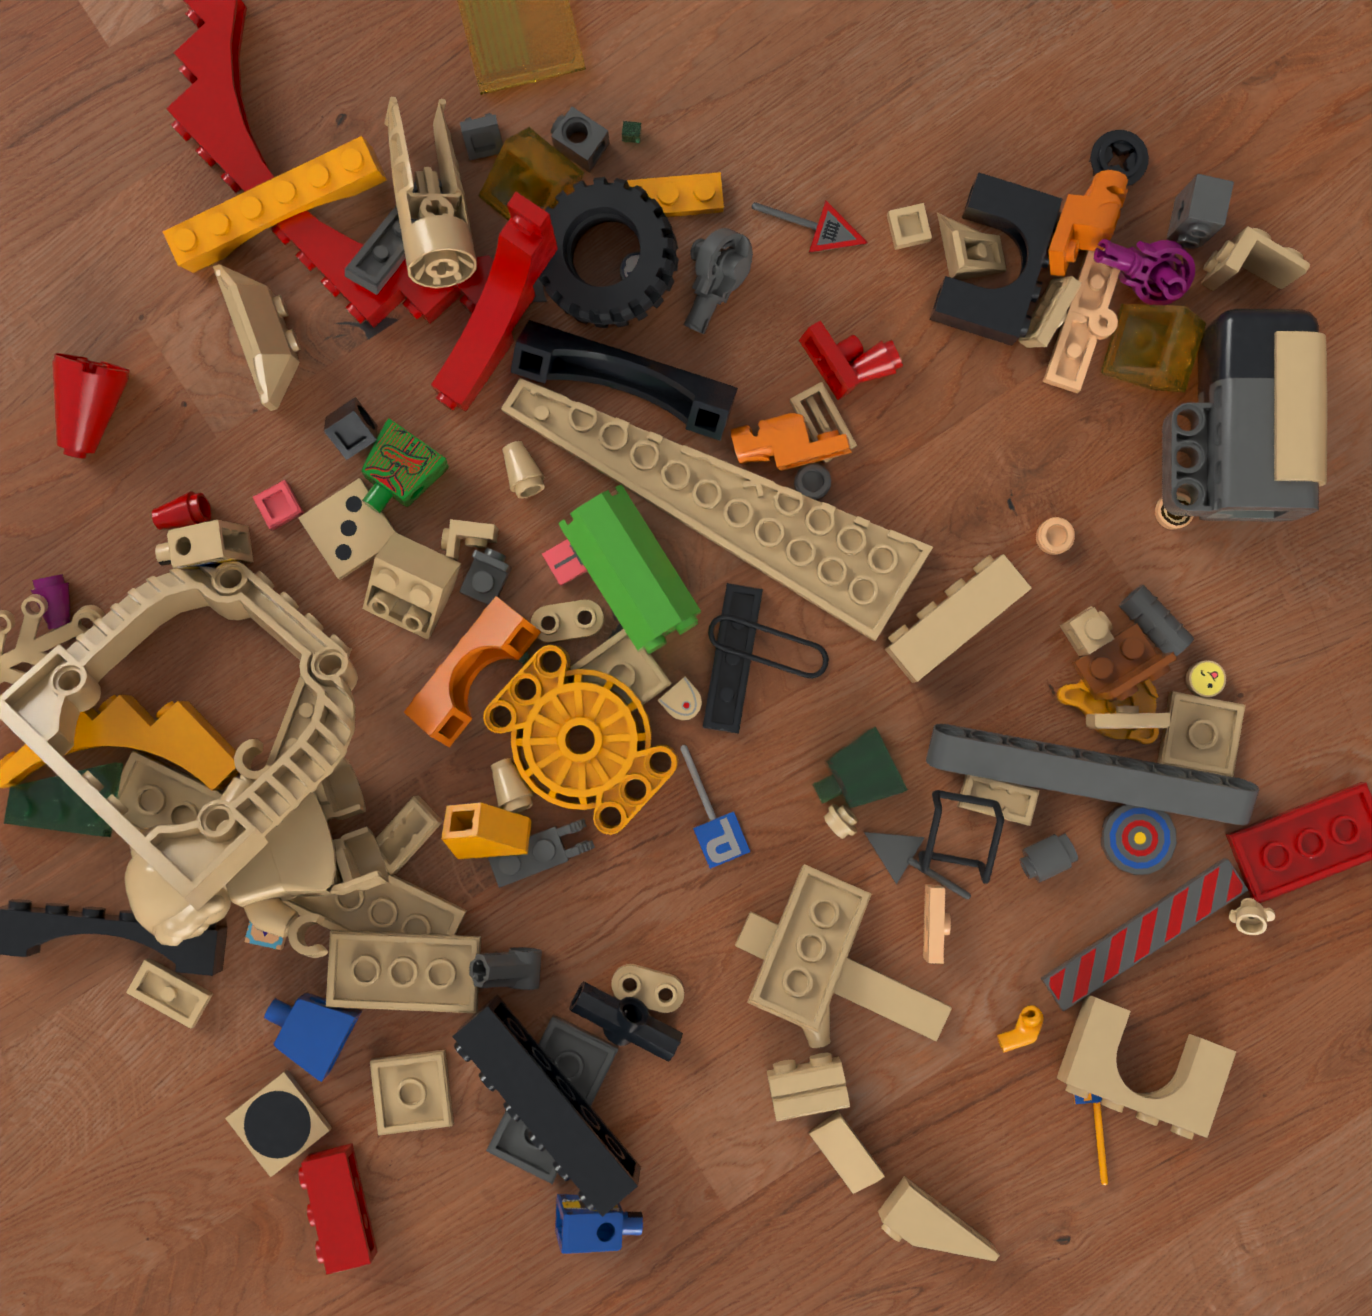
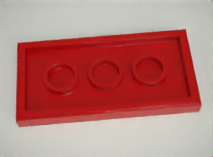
M1357 783L1226 834L1245 885L1248 888L1250 898L1258 903H1262L1372 860V795L1367 783Z

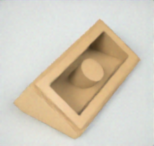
M836 1111L809 1132L853 1194L885 1177L880 1166L839 1111Z

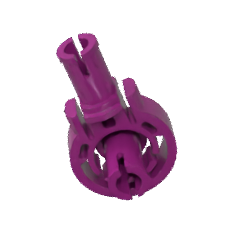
M1102 239L1098 245L1105 248V251L1096 248L1094 252L1095 262L1123 271L1119 273L1118 279H1120V282L1131 286L1132 290L1143 302L1152 306L1167 305L1181 298L1188 291L1195 277V263L1191 255L1180 244L1170 240H1160L1151 244L1138 241L1136 246L1140 250H1137L1133 246L1128 249L1107 239ZM1176 253L1182 256L1183 264L1175 255ZM1148 283L1151 284V285H1157L1158 288L1155 287V286H1154V287H1151V286L1148 285Z

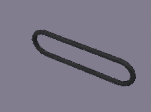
M730 614L717 616L709 625V639L720 650L810 679L821 676L828 667L829 658L827 652L822 646L812 641ZM721 620H731L815 648L822 654L823 665L817 672L807 673L722 645L714 637V627Z

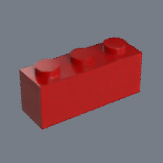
M353 1143L308 1154L301 1162L302 1167H299L298 1174L300 1185L303 1190L307 1189L310 1204L307 1205L308 1220L312 1227H316L318 1240L316 1241L315 1249L318 1262L320 1264L324 1263L326 1275L371 1264L377 1254V1247Z

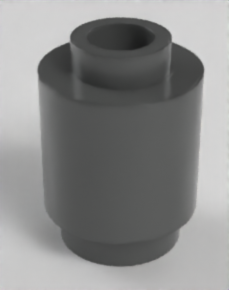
M1064 833L1058 837L1053 834L1022 849L1024 857L1019 859L1028 879L1035 877L1040 883L1072 868L1071 863L1078 861V855L1072 842Z

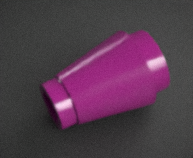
M63 574L32 580L34 589L31 590L32 594H39L48 602V609L43 614L48 630L59 628L71 622L69 582L65 583Z

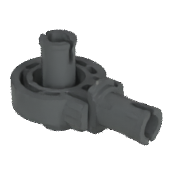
M720 228L711 233L706 239H697L690 250L691 259L696 261L695 271L697 277L692 288L695 289L694 293L697 296L683 325L702 334L706 333L717 304L727 303L731 292L743 283L751 269L753 251L750 240L745 235L729 228Z

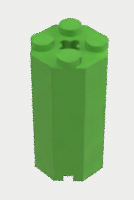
M621 484L615 487L616 495L612 496L609 490L576 508L570 513L573 521L569 525H567L564 519L558 524L637 651L639 652L645 648L649 655L667 643L665 636L677 630L679 635L696 626L698 624L696 616L701 613V610Z

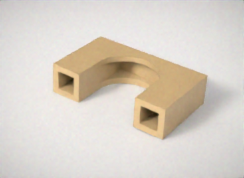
M1086 996L1057 1075V1079L1067 1084L1065 1091L1085 1099L1088 1098L1089 1093L1102 1097L1101 1105L1121 1113L1124 1106L1136 1110L1135 1118L1155 1126L1158 1125L1159 1120L1172 1124L1171 1132L1191 1140L1194 1133L1208 1138L1236 1051L1189 1034L1178 1068L1171 1081L1163 1088L1154 1092H1133L1122 1081L1116 1062L1117 1050L1131 1011L1096 997Z

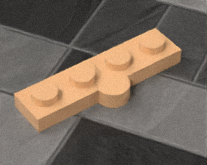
M1086 250L1077 280L1082 284L1067 309V317L1061 325L1043 379L1044 383L1074 393L1081 391L1097 343L1096 339H1106L1116 330L1118 325L1116 314L1108 307L1120 270L1095 262V251Z

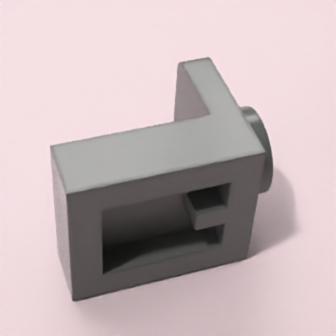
M486 547L484 553L474 550L472 555L474 560L459 592L489 605L495 596L499 598L512 567L504 563L507 556Z

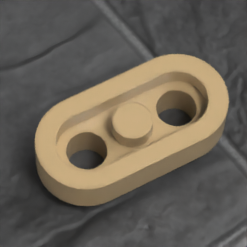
M578 600L540 607L532 615L531 624L541 631L537 637L543 642L553 643L590 637L597 634L604 624V614L600 606L591 600ZM583 611H588L592 615V620L587 625L581 624L578 620L579 614ZM546 617H553L556 624L552 630H545L542 626V622Z
M625 964L615 971L612 978V991L619 1000L625 997H634L642 1001L647 1009L662 1013L673 1012L680 1007L684 999L682 982L676 976L636 964ZM627 978H632L637 982V987L632 991L626 990L623 986V981ZM663 988H668L672 991L673 996L669 1000H662L659 997V991Z

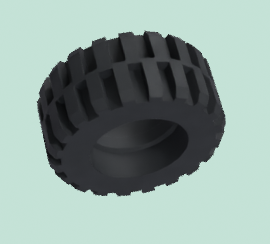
M596 177L593 180V185L587 186L583 180L573 184L574 192L566 195L563 190L555 197L558 201L555 208L546 207L545 211L550 215L558 250L538 278L551 299L577 321L586 325L588 322L593 323L599 328H608L609 324H616L619 328L628 326V321L637 318L638 321L648 316L646 313L648 309L652 306L657 309L664 300L661 296L665 290H671L674 284L673 272L678 270L679 259L676 256L678 245L672 226L662 207L655 199H651L644 189L638 185L630 187L627 180L616 178L614 183H608L605 177ZM606 222L625 224L634 231L640 244V256L635 268L625 279L614 285L597 287L586 283L576 272L573 263L575 248L579 240L589 229L598 224Z

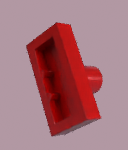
M821 320L809 326L799 339V342L836 399L840 400L850 394L861 382L848 362L863 354V346L855 335H851L836 344Z

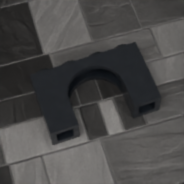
M978 172L972 184L962 218L998 229L1007 234L1015 242L1020 252V274L1018 279L1010 285L997 289L983 288L945 276L939 287L929 320L1010 346L1020 336L1025 337L1032 316L1027 315L1030 302L1036 303L1043 282L1037 279L1041 267L1046 269L1049 264L1050 246L1048 245L1052 233H1055L1062 213L1059 210L1063 199Z

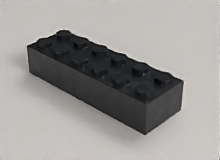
M498 995L457 1030L452 1036L456 1041L454 1044L456 1051L465 1061L469 1062L472 1060L481 1071L479 1077L483 1084L490 1091L494 1092L497 1090L506 1101L503 1105L508 1114L515 1121L518 1122L521 1119L530 1130L528 1136L533 1144L540 1151L546 1149L555 1160L553 1162L555 1170L565 1181L571 1179L580 1190L578 1192L580 1200L590 1211L596 1209L603 1217L638 1187L641 1166Z

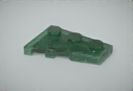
M114 762L78 771L81 775L89 771L105 786L99 792L105 799L111 794L116 798L118 797L123 763ZM59 776L10 787L4 824L111 837L112 828Z

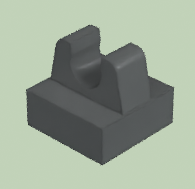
M487 113L485 117L477 119L469 117L465 121L460 122L469 160L505 153L496 114Z

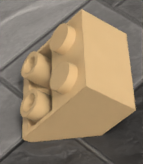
M394 532L375 557L362 609L425 639H429L454 589L461 563Z

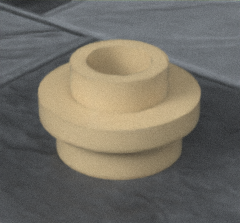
M832 804L828 808L829 812L824 816L826 823L832 831L841 839H844L848 834L853 836L857 833L855 824L858 820L852 811L845 805L838 807L836 804Z

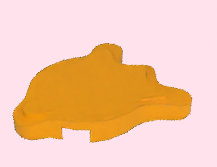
M1080 679L1076 684L1060 687L1057 692V699L1063 705L1079 709L1086 717V714L1116 713V706H1139V713H1155L1158 694L1155 686L1148 679L1145 682L1136 684L1139 690L1120 702L1118 699L1109 702L1108 699L1095 700L1083 680ZM1158 728L1095 729L1105 737L1131 739L1140 744L1153 743L1159 735Z

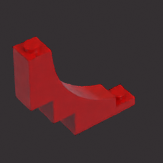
M515 192L507 203L511 218L499 234L495 258L478 303L451 354L431 383L435 392L438 393L435 399L452 411L456 407L465 412L468 410L515 340L511 332L536 296L533 285L558 250L549 213L518 192Z

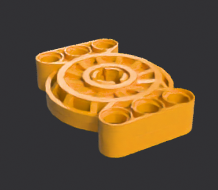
M556 645L543 646L488 704L483 715L484 723L494 733L501 734L511 731V748L514 762L521 777L533 792L546 801L563 808L579 810L595 808L593 820L596 828L604 834H616L630 822L673 775L678 766V755L669 745L659 744L652 746V730L649 716L642 701L628 685L615 676L598 670H569L571 660L564 648ZM550 651H555L561 657V666L556 672H549L543 665V658ZM574 675V683L567 684L568 676ZM584 675L597 676L607 681L605 685L584 682ZM525 678L532 680L536 685V694L530 700L523 698L518 690L520 682ZM614 685L625 691L633 702L628 704L621 695L613 690ZM499 706H505L511 712V721L506 727L498 725L494 719V712ZM636 708H638L643 719L645 732H639L638 721L633 712ZM583 725L593 732L595 741L594 746L589 752L573 751L570 748L569 735L571 728L574 726ZM523 728V737H519V731ZM645 740V748L639 749V742ZM520 746H523L525 759L530 767L528 769L521 758ZM656 752L667 753L672 761L670 769L663 772L654 769L651 763L652 755ZM533 774L538 778V780L542 784H544L550 789L549 792H547L545 789H543L537 784V782L532 778ZM633 779L641 780L646 786V795L639 799L632 798L627 793V783ZM560 793L568 797H579L580 802L567 801L557 797V795ZM590 796H596V801L589 802ZM605 807H615L619 810L621 822L618 825L611 826L603 821L602 811Z

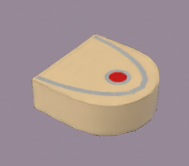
M686 676L658 699L666 711L678 720H689L695 717L702 705L698 690Z

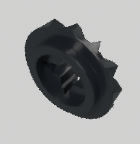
M1112 130L1103 134L1095 142L1089 162H1091L1093 168V176L1105 170L1119 171L1126 175L1128 179L1127 186H1133L1146 172L1149 155L1146 145L1136 134L1127 130ZM1113 152L1117 156H1125L1130 153L1123 163L1124 168H1121L1118 164L1108 166L1114 157Z

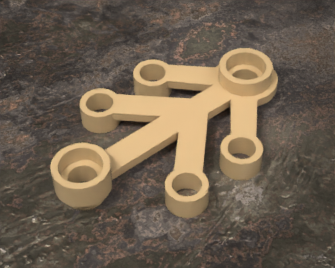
M39 594L30 595L21 605L24 619L16 648L4 654L3 649L6 636L14 627L15 618L11 612L0 610V617L7 621L6 628L0 627V684L4 681L14 684L26 674V672L12 668L13 666L21 662L36 665L48 654L44 651L68 641L81 633L85 634L90 628L84 627L81 619L89 618L92 622L98 618L102 619L105 616L103 610L95 605H85L74 614L73 621L35 638L41 616L48 609V602ZM29 602H37L41 607L40 612L32 611L29 607Z

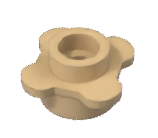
M1246 898L1241 901L1239 908L1229 912V919L1231 922L1236 923V927L1240 932L1247 935H1259L1267 929V922L1275 919V912L1271 908H1264L1254 899Z

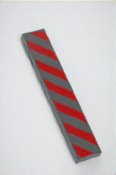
M1223 858L1041 977V980L1060 1009L1065 1011L1248 891V888L1230 861Z

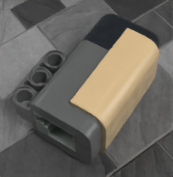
M1302 309L1227 310L1205 328L1199 338L1198 403L1181 404L1170 412L1163 421V506L1172 515L1199 516V520L1283 522L1298 520L1319 511V487L1327 483L1326 335L1319 333L1317 318L1311 312ZM1177 415H1183L1189 419L1191 423L1190 431L1182 430L1178 426ZM1177 452H1184L1190 457V468H1184L1179 465L1176 458ZM1178 488L1189 492L1191 502L1188 506L1178 501L1176 495Z

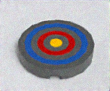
M1122 804L1110 812L1102 826L1101 847L1107 859L1118 869L1134 875L1151 874L1163 868L1172 858L1177 844L1174 824L1170 816L1161 810Z

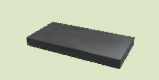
M552 1015L539 1045L591 1106L619 1047ZM505 1111L486 1151L553 1184L558 1174L553 1166L554 1158L546 1149L540 1151L533 1144L528 1136L530 1130L521 1119L517 1122Z

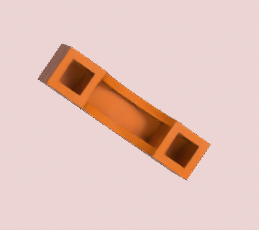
M495 596L468 632L461 637L445 661L438 666L421 691L414 696L404 713L430 737L450 748L472 720L468 707V695L472 682L478 673L487 665L497 660L513 659L519 661L541 631Z

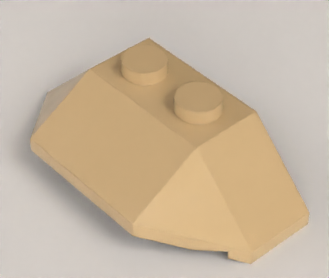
M220 264L213 266L261 403L270 411L276 410L300 363L296 351L301 350L300 343L294 330H288L284 317L289 316L285 302L281 295L276 296L266 285Z

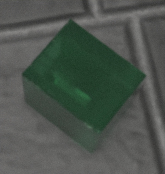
M623 121L622 141L640 143L642 124L640 122Z

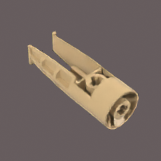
M390 97L384 124L388 126L392 179L408 276L414 283L424 287L442 288L462 283L470 278L477 269V260L465 193L459 173V164L455 157L451 133L444 116L446 100H439L433 121L443 194L440 193L437 172L432 171L431 167H424L423 171L415 172L418 193H413L414 183L397 98ZM411 219H417L414 223L411 222Z

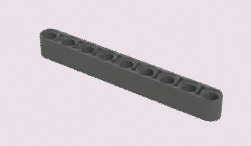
M949 724L934 725L926 757L927 764L940 770L1236 825L1249 824L1259 793V787L1256 784L1241 778Z

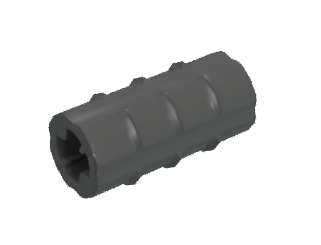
M1140 585L1119 604V607L1135 624L1137 623L1143 633L1155 644V647H1158L1163 653L1174 652L1178 656L1195 639L1183 627V624L1170 613V610H1167L1162 605L1158 597H1155L1144 585Z

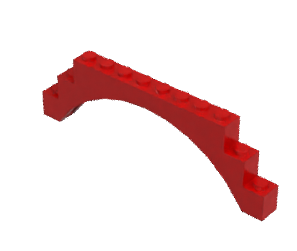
M183 0L189 9L185 15L198 30L173 52L182 64L178 68L179 72L187 79L191 86L166 108L175 119L170 125L186 142L191 137L200 147L195 151L211 168L217 163L225 172L220 176L221 179L235 193L240 190L246 192L275 178L253 138L242 98L240 51L247 8L242 0ZM307 210L287 218L270 228L285 246L291 241L300 250L295 256L310 272L316 267L322 273L324 278L320 282L335 298L340 293L349 302L345 307L346 310L360 324L366 320L373 328L404 299L406 300L402 305L416 320L422 316L429 324L437 319L461 295L460 303L472 315L494 261L489 255L476 257L477 269L470 278L450 287L432 288L421 286L412 281L408 276L405 259L376 295L345 277V268L364 244L356 242L320 222Z

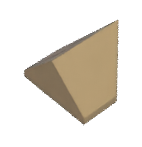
M937 213L949 277L965 280L1007 271L999 235L979 232Z

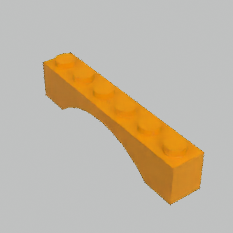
M360 136L163 231V234L177 265L195 273L226 258L232 251L250 238L287 218L326 203L356 196L387 181V178L373 147Z

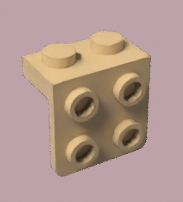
M1247 226L1232 240H1227L1219 252L1215 250L1204 265L1203 270L1207 274L1201 284L1214 291L1243 267L1275 287L1283 289L1304 275L1309 269L1310 264L1303 259V255L1297 250L1289 247L1284 248L1272 241L1271 236L1267 232Z

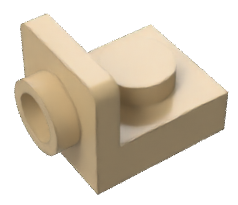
M450 519L449 528L443 529L441 549L446 550L447 557L458 560L461 539L465 540L466 546L486 548L487 542L497 543L499 529L495 524Z

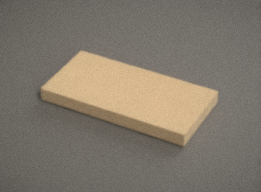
M804 864L801 867L747 1003L814 1033H818L872 894Z
M331 930L326 1007L477 1013L479 987L474 986L473 979L469 975V967L476 954L481 952V936Z

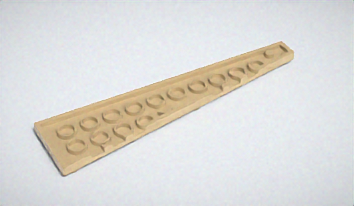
M522 378L519 379L501 408L505 414L620 485L622 484L623 487L873 641H876L933 549L928 544L891 529L888 530L862 517L836 509L835 506L814 500L796 490L780 486L774 481L688 446H682L663 438L659 434L638 428L617 417L614 418L595 410L593 407L572 401L566 396Z

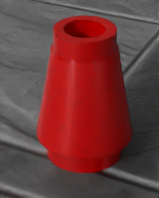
M881 340L854 359L853 362L849 363L862 383L897 374L896 370L903 367L901 358L892 340L885 343Z
M193 491L152 510L153 523L159 530L186 527L204 523L211 519V507L208 499L203 493L195 494Z

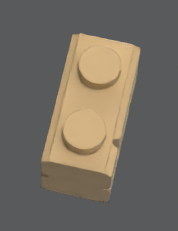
M819 1053L810 1056V1062L796 1065L795 1060H783L774 1063V1069L767 1070L776 1121L850 1107L843 1066L839 1056L832 1058L831 1053Z

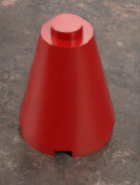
M55 353L52 367L57 446L64 448V455L86 459L87 453L96 452L127 385L130 370L101 361V363L91 361L87 357Z

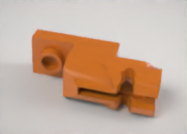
M1113 170L1101 171L1094 176L1084 196L1068 194L1049 247L1050 275L1065 277L1069 263L1076 261L1079 249L1095 251L1096 248L1103 250L1104 248L1099 246L1098 243L1102 239L1111 240L1121 215L1120 209L1123 207L1128 189H1126L1128 179L1125 174Z
M788 413L760 420L758 423L760 430L756 437L748 425L730 430L735 453L741 464L771 460L770 456H774L777 468L780 471L852 453L849 438L846 434L839 435L838 430L817 435L818 441L812 442L805 417L796 413Z

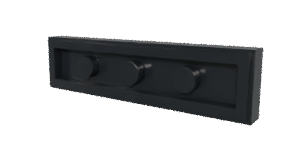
M727 583L722 614L734 615L757 623L763 589ZM721 620L717 642L752 654L756 629L731 620ZM716 648L702 728L739 734L751 664L750 659Z

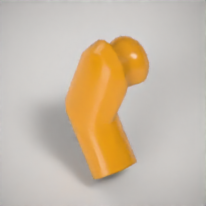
M1033 1005L1024 1007L1019 1015L1015 1029L997 1035L1003 1053L1032 1044L1037 1040L1044 1021L1043 1014L1038 1007Z

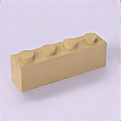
M1004 554L995 559L988 555L973 567V570L977 573L967 582L960 578L944 591L948 598L937 606L932 601L916 614L920 620L909 629L904 624L888 637L891 644L885 648V651L912 683L918 682L1032 589Z

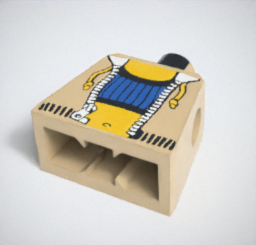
M213 520L169 530L167 533L168 542L157 544L155 548L156 558L161 566L172 564L173 568L184 570L200 569L199 566L217 568L222 563L228 561H238L242 564L254 562L249 526L222 520Z

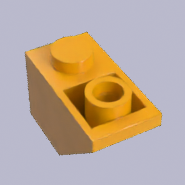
M484 803L446 806L441 839L457 859L528 854L531 819Z

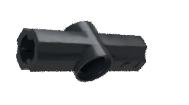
M583 981L571 1001L569 1010L602 1027L607 1039L615 1045L626 1046L631 1042L669 1062L681 1043L683 1033L650 1016L645 1004L637 998L625 997L619 1000Z

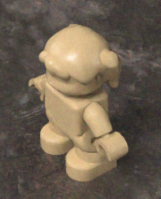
M249 739L238 747L234 756V764L241 776L239 779L233 778L219 800H225L228 803L233 802L270 767L266 764L259 771H252L251 769L252 760L263 751V743L261 741ZM345 757L342 758L334 768V772L329 777L327 776L317 785L315 791L309 793L295 810H291L282 819V823L277 827L275 826L265 836L269 843L199 911L193 908L130 846L132 858L128 863L124 878L126 893L136 920L142 927L152 933L162 945L178 946L183 940L202 935L209 925L223 919L229 911L232 902L245 909L249 921L256 929L282 938L288 936L292 948L299 954L312 958L325 956L328 951L323 945L307 946L304 936L308 927L315 924L322 925L326 917L315 913L303 914L298 917V912L283 901L298 896L345 895L357 889L362 891L389 882L387 868L380 847L373 832L367 826L347 833L340 839L332 840L328 821L334 818L344 820L366 812L363 794L349 761ZM229 820L220 823L216 831L225 828ZM156 826L150 828H142L139 830V832L146 836Z

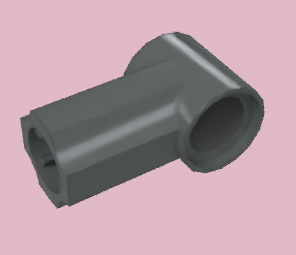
M513 947L509 948V952L476 954L475 959L470 962L469 975L473 979L474 986L479 988L539 989L542 950Z

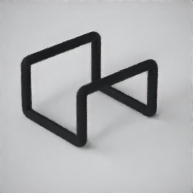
M941 790L933 791L932 797L935 811L926 850L918 854L921 871L923 873L928 872L932 859L979 868L982 882L984 884L989 883L1004 824V816L999 802ZM940 798L993 807L997 820L986 866L979 860L933 852L942 814Z

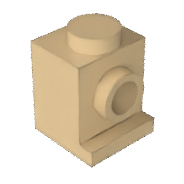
M1092 606L1059 625L1078 656L1089 655L1115 639L1110 632L1113 627L1108 617L1102 611L1097 612L1096 608Z

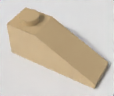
M905 1176L878 1210L881 1221L884 1223L881 1228L897 1242H900L903 1238L912 1246L996 1261L1000 1256L993 1243Z

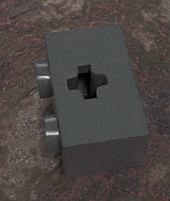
M1197 174L1175 197L1166 239L1177 241L1183 248L1195 249L1202 247L1225 226L1234 182Z

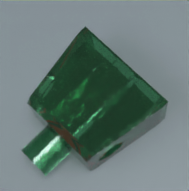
M876 727L866 729L828 757L824 762L830 776L812 784L821 804L841 795L848 808H854L908 790Z

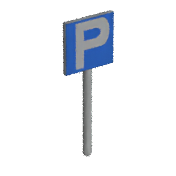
M682 745L680 748L710 820L693 829L708 866L711 869L749 853L750 849L734 811L718 818L716 817L688 747Z

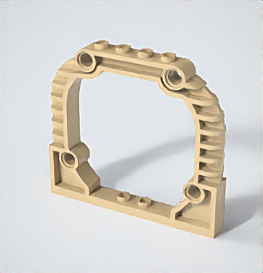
M238 561L224 562L216 569L206 566H199L200 569L190 570L175 568L169 570L170 573L147 578L146 583L128 591V596L119 604H113L110 607L111 611L102 619H96L93 622L94 626L85 634H79L75 638L77 641L67 650L58 644L0 696V719L197 911L269 843L265 836L275 826L277 827L282 823V819L291 810H295L309 793L315 791L317 785L327 776L329 777L334 772V768L345 757L355 731V701L351 691L357 684L358 676L346 654L349 651L348 647L335 634L330 637L322 632L323 626L313 615L307 613L303 616L297 611L299 606L286 592L283 591L280 595L273 590L274 584L261 571L254 574ZM210 606L219 615L228 620L239 621L252 618L300 660L301 677L317 700L312 720L296 743L233 802L228 803L225 800L210 801L198 812L196 821L177 825H157L148 835L144 836L124 817L129 810L113 794L105 799L99 793L105 786L89 771L81 775L63 758L74 747L75 729L79 714L94 707L99 701L101 687L98 682L159 626L179 613ZM340 668L337 673L328 675L332 670ZM229 820L225 828L216 831L220 823Z

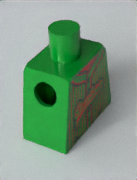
M388 418L361 470L364 477L373 484L362 501L379 514L391 498L408 507L449 468L447 460Z

